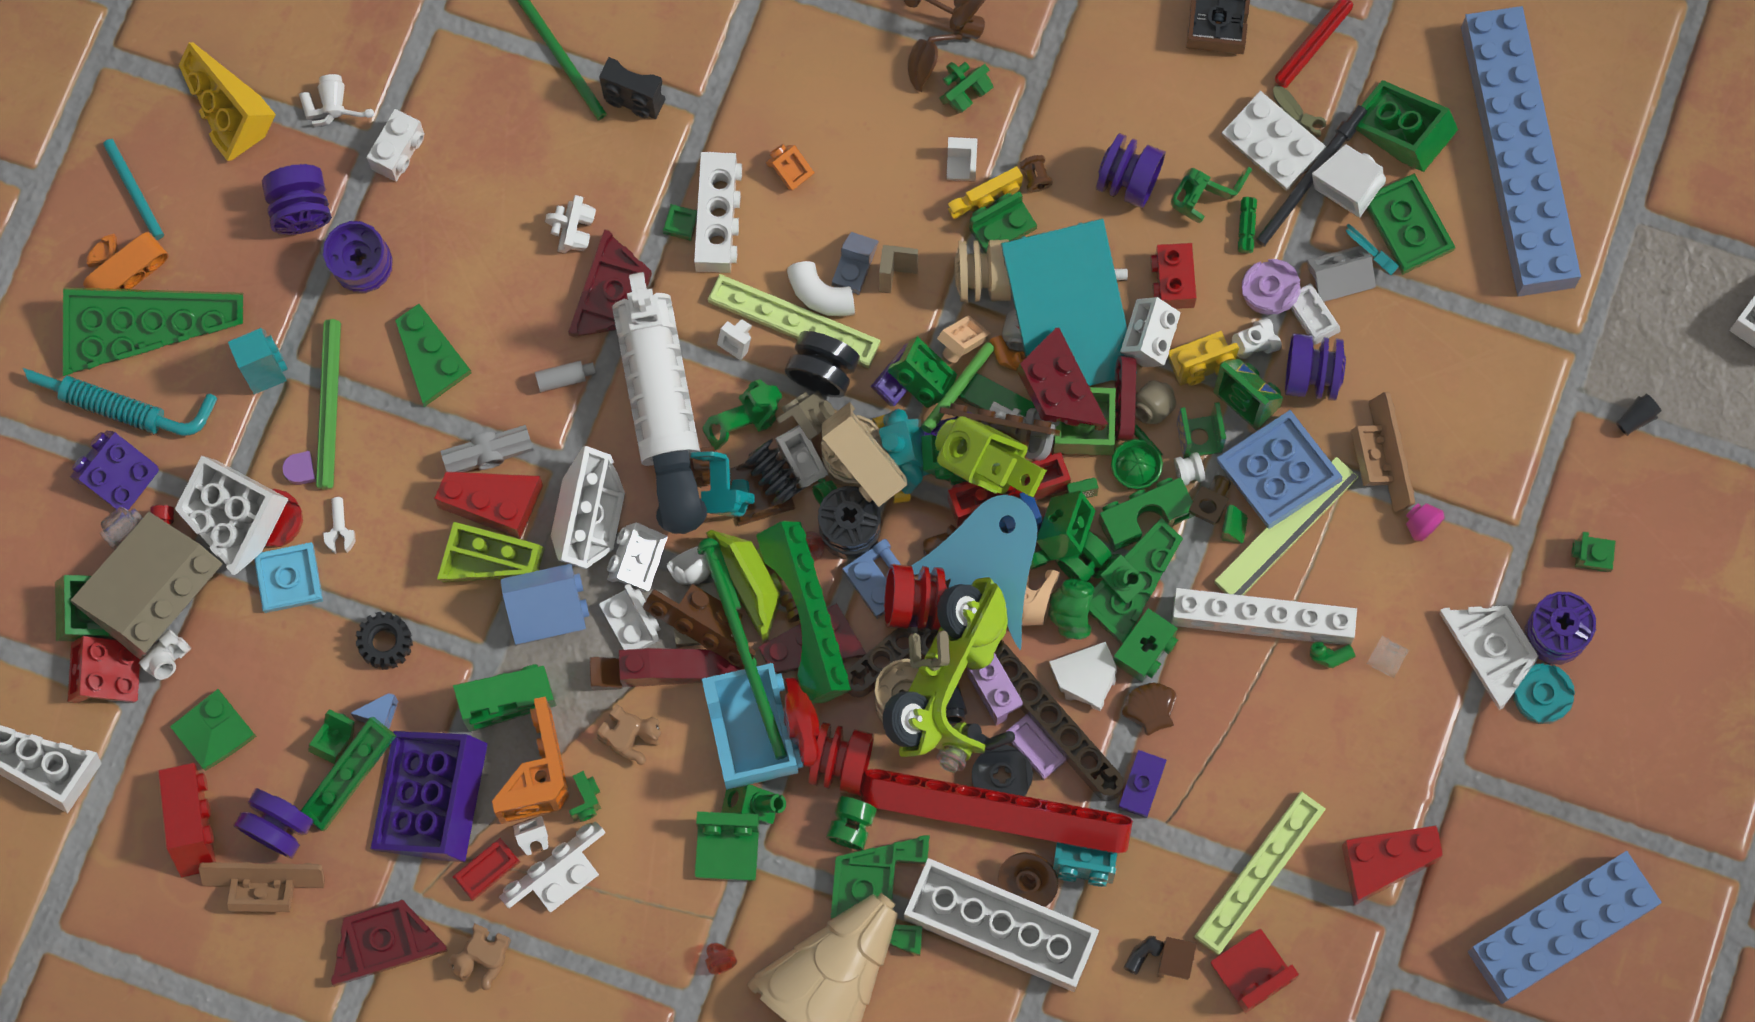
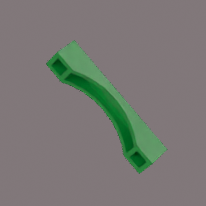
M780 521L758 533L756 537L764 563L771 567L785 582L798 609L802 631V652L797 676L801 689L808 695L812 703H826L851 691L848 674L844 668L839 644L836 641L831 617L827 611L822 587L818 581L814 560L811 557L801 522Z

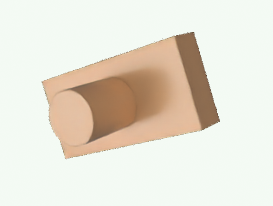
M968 315L942 330L937 339L946 346L943 356L948 361L956 363L961 356L983 344L991 333Z

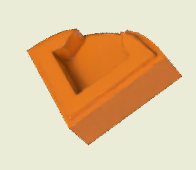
M115 234L104 236L89 251L87 256L88 267L100 266L117 253V237Z

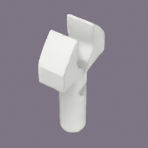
M334 497L331 500L333 528L330 532L324 533V542L336 554L335 541L339 534H341L345 539V551L348 553L356 542L355 532L345 527L343 498Z

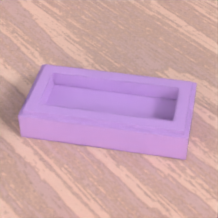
M1028 714L1007 730L1015 734V740L1011 744L1017 751L1027 757L1031 767L1043 780L1066 762V757Z

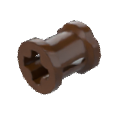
M1043 155L1030 156L1020 162V168L1025 171L1029 183L1027 185L1029 192H1039L1053 184L1052 178L1047 175L1044 166L1045 157Z

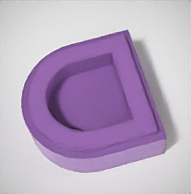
M310 451L290 455L284 461L283 474L290 483L302 485L316 482Z

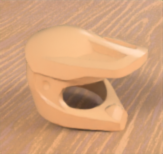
M1047 570L1045 573L1046 581L1038 590L1028 588V577L1023 604L1022 626L1044 625L1050 607L1049 598L1055 591L1060 572Z

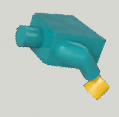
M896 409L888 414L872 418V421L879 428L883 448L886 449L906 476L907 486L896 493L893 503L910 501V494L921 483L923 476L929 475V473L923 471L921 436H925V433L921 428V419H908L907 413L904 410Z

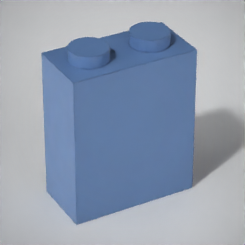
M572 564L501 579L502 595L515 645L586 629L584 618L590 616L586 599L580 600L578 592L584 591L580 573L574 574Z

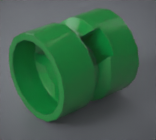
M1089 531L1081 554L1056 559L1055 561L1070 579L1088 582L1095 574L1094 568L1101 569L1110 560L1112 554L1108 547Z
M839 797L834 812L837 820L831 821L826 838L838 845L862 851L869 835L866 827L872 826L877 809L868 803L854 798ZM846 823H849L851 825L856 826V828L853 829L845 825Z

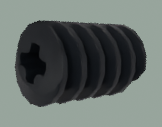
M770 439L751 452L744 465L746 467L756 466L751 475L758 476L762 474L758 485L764 486L769 484L765 495L776 494L771 503L773 506L785 503L806 487L796 488L801 480L800 477L789 478L794 469L793 467L782 468L787 459L786 457L775 458L780 449L779 447L769 449L773 442V439Z

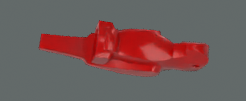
M785 678L787 694L785 695L784 724L789 738L799 747L803 765L810 767L815 764L818 757V743L816 737L819 736L818 716L808 695L802 691L796 678Z

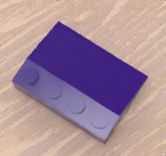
M394 731L393 733L396 737L390 747L370 849L441 861L465 862L488 743L468 734Z

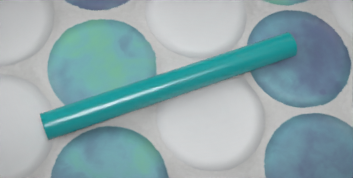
M113 139L104 141L103 146L149 232L156 240L164 237V233Z

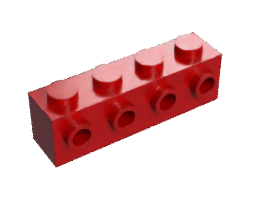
M1061 452L1056 454L1050 453L1044 460L1032 461L1034 464L1047 470L1034 495L1035 500L1067 489V485L1071 483V478ZM1030 476L1026 477L1024 481L1025 486L1030 483ZM962 482L948 490V502L958 527L963 524L975 509L988 499L1000 495H1010L1020 499L1019 493L1022 492L1010 486L1004 494L994 493L973 483Z

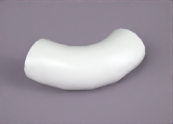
M798 262L787 268L788 278L795 295L809 309L826 316L855 315L854 299L850 286L831 287L820 280L814 262Z

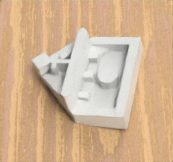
M1106 642L1049 662L1061 692L1065 693L1066 700L1071 701L1075 699L1091 705L1092 709L1101 711L1104 706V699L1111 686L1116 683L1115 674L1117 673V667Z

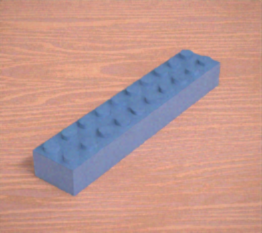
M1523 6L1466 14L1461 26V32L1517 297L1575 288L1581 278Z

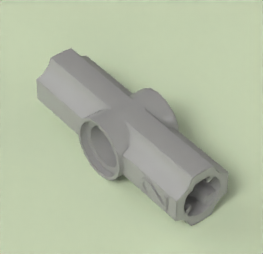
M523 425L497 434L495 432L482 433L473 437L468 443L440 452L446 472H466L476 468L480 470L491 469L501 465L505 459L534 450L527 427Z

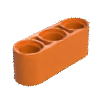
M145 232L91 272L85 278L83 285L85 288L132 289L161 267L168 259L169 254L150 232Z

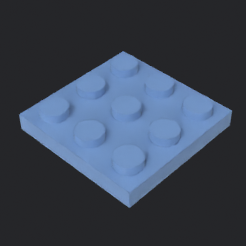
M1291 410L1217 457L1218 464L1268 529L1342 482V475Z

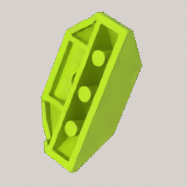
M714 530L706 532L707 538H713L720 544L736 594L762 642L768 640L780 604L779 591L783 589L775 573L769 574L760 548L756 549L752 541Z

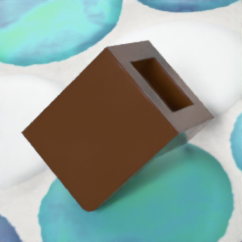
M1166 937L1157 977L1163 978L1164 975L1188 980L1192 970L1197 943Z

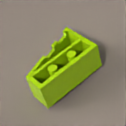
M453 522L437 579L442 582L492 580L539 571L545 548L532 542Z

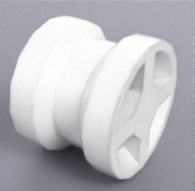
M1198 452L1191 453L1188 458H1174L1177 478L1181 477L1185 486L1190 481H1205V471Z

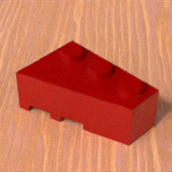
M445 472L434 500L438 508L521 539L543 488V483L540 476Z
M195 763L158 770L167 850L181 878L200 874V863L216 862L213 847L214 837L208 818L211 817L209 802L205 799L204 791L208 790L206 776L204 773H199Z
M1437 825L1346 840L1342 845L1353 905L1361 903L1378 892L1380 893L1395 883L1438 862L1443 853Z

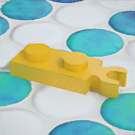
M1016 166L971 189L962 198L954 199L948 203L950 215L953 219H956L969 210L972 212L978 208L990 207L995 202L994 200L1007 193L1015 194L1022 186L1023 175Z

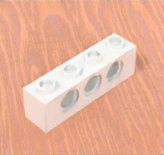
M701 152L694 259L696 272L731 273V263H737V246L732 245L733 236H738L739 218H734L735 208H740L741 192L736 191V181L742 180V163H737L736 153ZM718 181H724L728 184L723 189L713 187ZM717 208H722L726 211L720 217L711 214ZM714 236H722L725 239L720 244L710 242V239Z

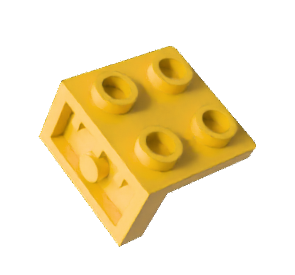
M1222 331L1169 350L1168 360L1179 385L1188 383L1189 386L1205 380V376L1213 373L1218 375L1220 365L1224 361L1236 359L1239 347L1237 343L1228 345Z

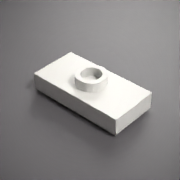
M1310 283L1302 287L1297 302L1290 309L1306 333L1312 335L1313 343L1316 345L1322 342L1323 337L1330 338L1341 332L1340 326L1313 285Z

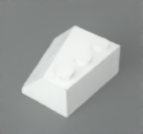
M201 455L175 510L195 533L205 540L210 546V550L220 557L227 565L226 568L231 574L236 575L263 551L288 498L217 460Z

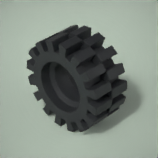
M377 612L373 618L371 615L366 617L368 621L366 623L361 622L359 625L361 629L356 632V646L363 659L368 664L370 663L372 667H381L382 670H388V666L396 668L398 667L397 663L400 661L403 664L406 661L405 656L411 653L410 646H413L412 635L406 623L399 616H393L391 612H386V615ZM382 630L391 631L396 637L394 646L388 651H379L373 646L374 636Z

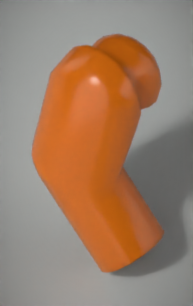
M1002 335L990 339V343L994 346V354L998 364L1017 371L1016 369L1020 363L1026 358L1025 352L1008 350Z

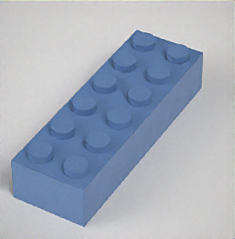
M1625 851L1479 942L1468 951V954L1500 1003L1503 1004L1652 911L1662 902L1628 851Z

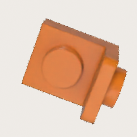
M782 144L770 153L772 158L766 161L768 167L774 168L789 191H793L815 174L795 145L785 147Z

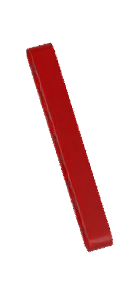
M869 769L864 774L861 801L878 809L1107 852L1124 853L1128 851L1133 820L1126 815L881 769Z

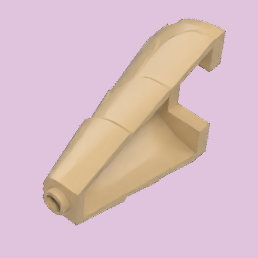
M882 893L878 897L874 894L870 895L828 921L825 928L794 946V949L755 973V976L748 982V987L755 994L757 992L762 995L760 1000L786 1022H861L866 1005L870 1002L879 967L884 965L898 913L893 910L896 904Z

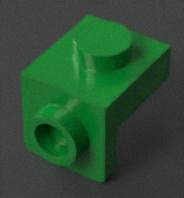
M329 709L325 714L324 724L309 744L308 752L335 764L353 739L355 722L346 715Z
M583 770L573 775V778L585 803L569 810L573 821L579 819L580 822L595 817L597 815L596 811L601 809L595 796L601 792L594 777L592 776L587 779Z

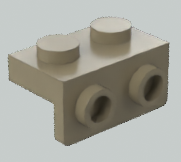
M819 391L810 396L807 392H804L783 406L784 414L776 419L781 423L793 415L810 440L822 432V423L835 414L833 406L824 400Z

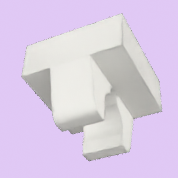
M743 319L735 326L727 321L720 330L717 345L739 360H742L749 349L751 337L748 331L752 325Z
M542 816L513 826L517 843L526 855L532 854L530 844L534 841H539L543 850L548 848V834Z

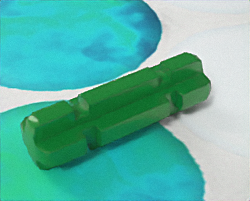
M1243 197L1241 200L1238 236L1240 237L1238 241V252L1249 254L1254 249L1253 238L1255 236V212L1257 209V199L1254 197Z

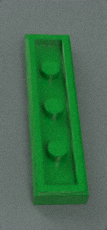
M370 717L300 811L310 817L316 827L321 831H325L395 739L396 735L375 717Z

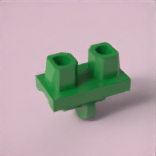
M950 62L946 66L949 75L943 78V81L947 86L954 81L957 84L940 96L939 99L943 105L949 103L958 113H962L973 104L964 92L968 87L971 86L979 97H982L994 88L986 74L990 69L986 64H983L965 77L964 73L970 69L969 65L964 62L958 67L955 63Z

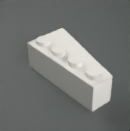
M0 725V775L68 814L102 764L97 752L73 748L72 745L61 742L55 743L45 740L40 736L16 732L15 729Z

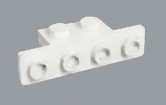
M597 822L585 824L568 843L564 842L555 847L552 855L545 861L533 864L528 869L527 875L519 881L515 880L509 883L503 889V893L499 898L507 908H511L533 890L551 913L599 875L582 851L606 832Z

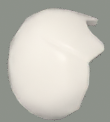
M698 546L677 555L666 565L674 580L681 585H697L705 581L711 574L705 555L698 554Z

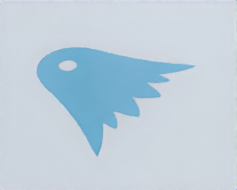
M1000 495L982 503L945 541L911 566L913 567L914 575L919 574L922 566H927L930 573H932L934 567H942L945 572V580L951 579L949 588L959 584L971 585L978 578L990 577L1003 593L1007 608V626L1015 644L1021 650L1023 604L1027 579L1037 541V524L1032 510L1024 501L1015 496ZM1006 515L1013 517L1016 523L1015 529L1011 533H1003L999 527L1001 518Z

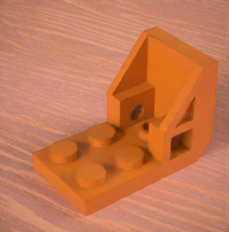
M546 696L534 699L535 708L530 709L533 726L536 728L537 733H541V738H537L536 741L542 759L522 763L492 800L494 813L501 824L560 811L570 796L552 710Z

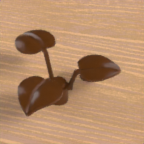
M904 0L908 7L915 8L921 0ZM925 0L952 14L950 28L954 31V34L931 36L927 41L919 39L913 46L908 59V75L917 91L922 92L923 85L932 74L936 65L938 49L934 42L952 39L961 41L963 36L978 39L982 35L985 27L984 18L974 14L985 0H954V9L937 0Z

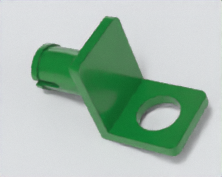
M1112 554L1110 560L1101 569L1097 568L1094 571L1093 578H1102L1124 603H1129L1147 585L1141 573H1138V570L1134 569L1121 554Z
M745 785L726 790L721 813L758 814L759 821L773 824L776 813H782L785 810L786 799L783 795L775 794L753 785ZM738 792V801L735 806L731 807V799Z

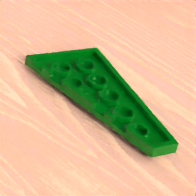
M64 287L63 376L83 369L97 367L100 364L117 359L121 360L155 350L168 344L189 340L192 337L243 324L244 293Z

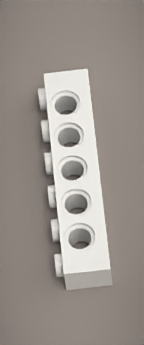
M1176 588L1171 624L1178 627L1351 645L1355 638L1357 608Z

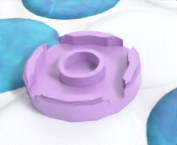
M1268 259L1269 262L1261 263L1260 261L1246 271L1242 280L1243 297L1247 305L1258 313L1272 315L1289 310L1297 302L1301 293L1300 279L1295 268L1289 263L1278 259Z

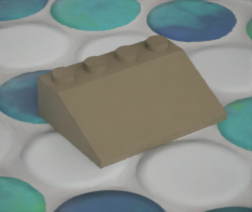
M148 512L70 602L136 657L141 659L223 563L199 543Z

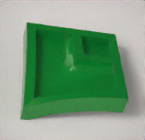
M219 689L170 726L205 771L225 760L257 737Z

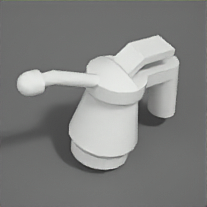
M329 74L319 78L317 88L323 105L321 109L315 110L310 93L303 92L299 94L306 119L313 120L326 117L325 119L312 121V125L315 127L329 125L335 118L344 114L367 118L374 116L372 109H366L365 112L346 110L342 106L345 85L340 75Z

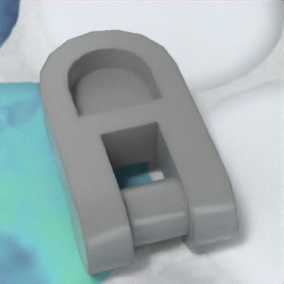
M1030 408L1025 419L1026 424L1033 425L1034 419L1041 420L1036 408ZM1060 421L1052 422L1051 429H1055ZM1031 431L1026 458L1033 461L1046 459L1051 452L1054 435Z

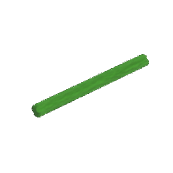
M335 319L325 320L323 323L316 487L322 490L334 487L341 323Z

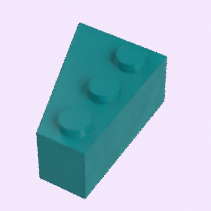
M260 328L228 342L237 366L254 395L287 381L283 371L288 370L287 365L272 336H268L266 330Z

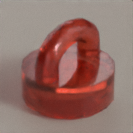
M807 531L805 532L811 557L815 562L824 553L823 539L819 534Z
M711 943L706 949L708 958L705 960V963L711 974L726 972L732 969L738 962L734 951L727 949L720 943Z

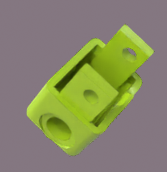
M964 416L947 421L940 428L936 436L935 446L939 451L937 462L942 467L968 482L994 493L1004 494L1012 486L1026 495L1034 497L1047 471L1024 458L1028 450L1026 445L993 427ZM1030 476V483L1025 486L1024 481L1026 477Z

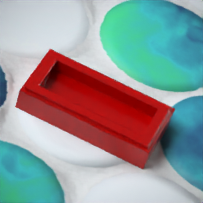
M499 838L452 877L470 899L474 901L518 865L520 861L504 841Z

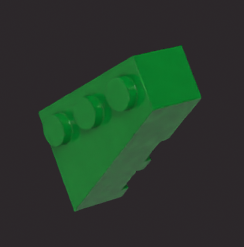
M537 664L523 667L521 671L503 673L489 678L453 685L462 719L469 732L531 714L530 709L535 708L534 699L546 696L550 708L557 706L547 671L544 666L538 667Z

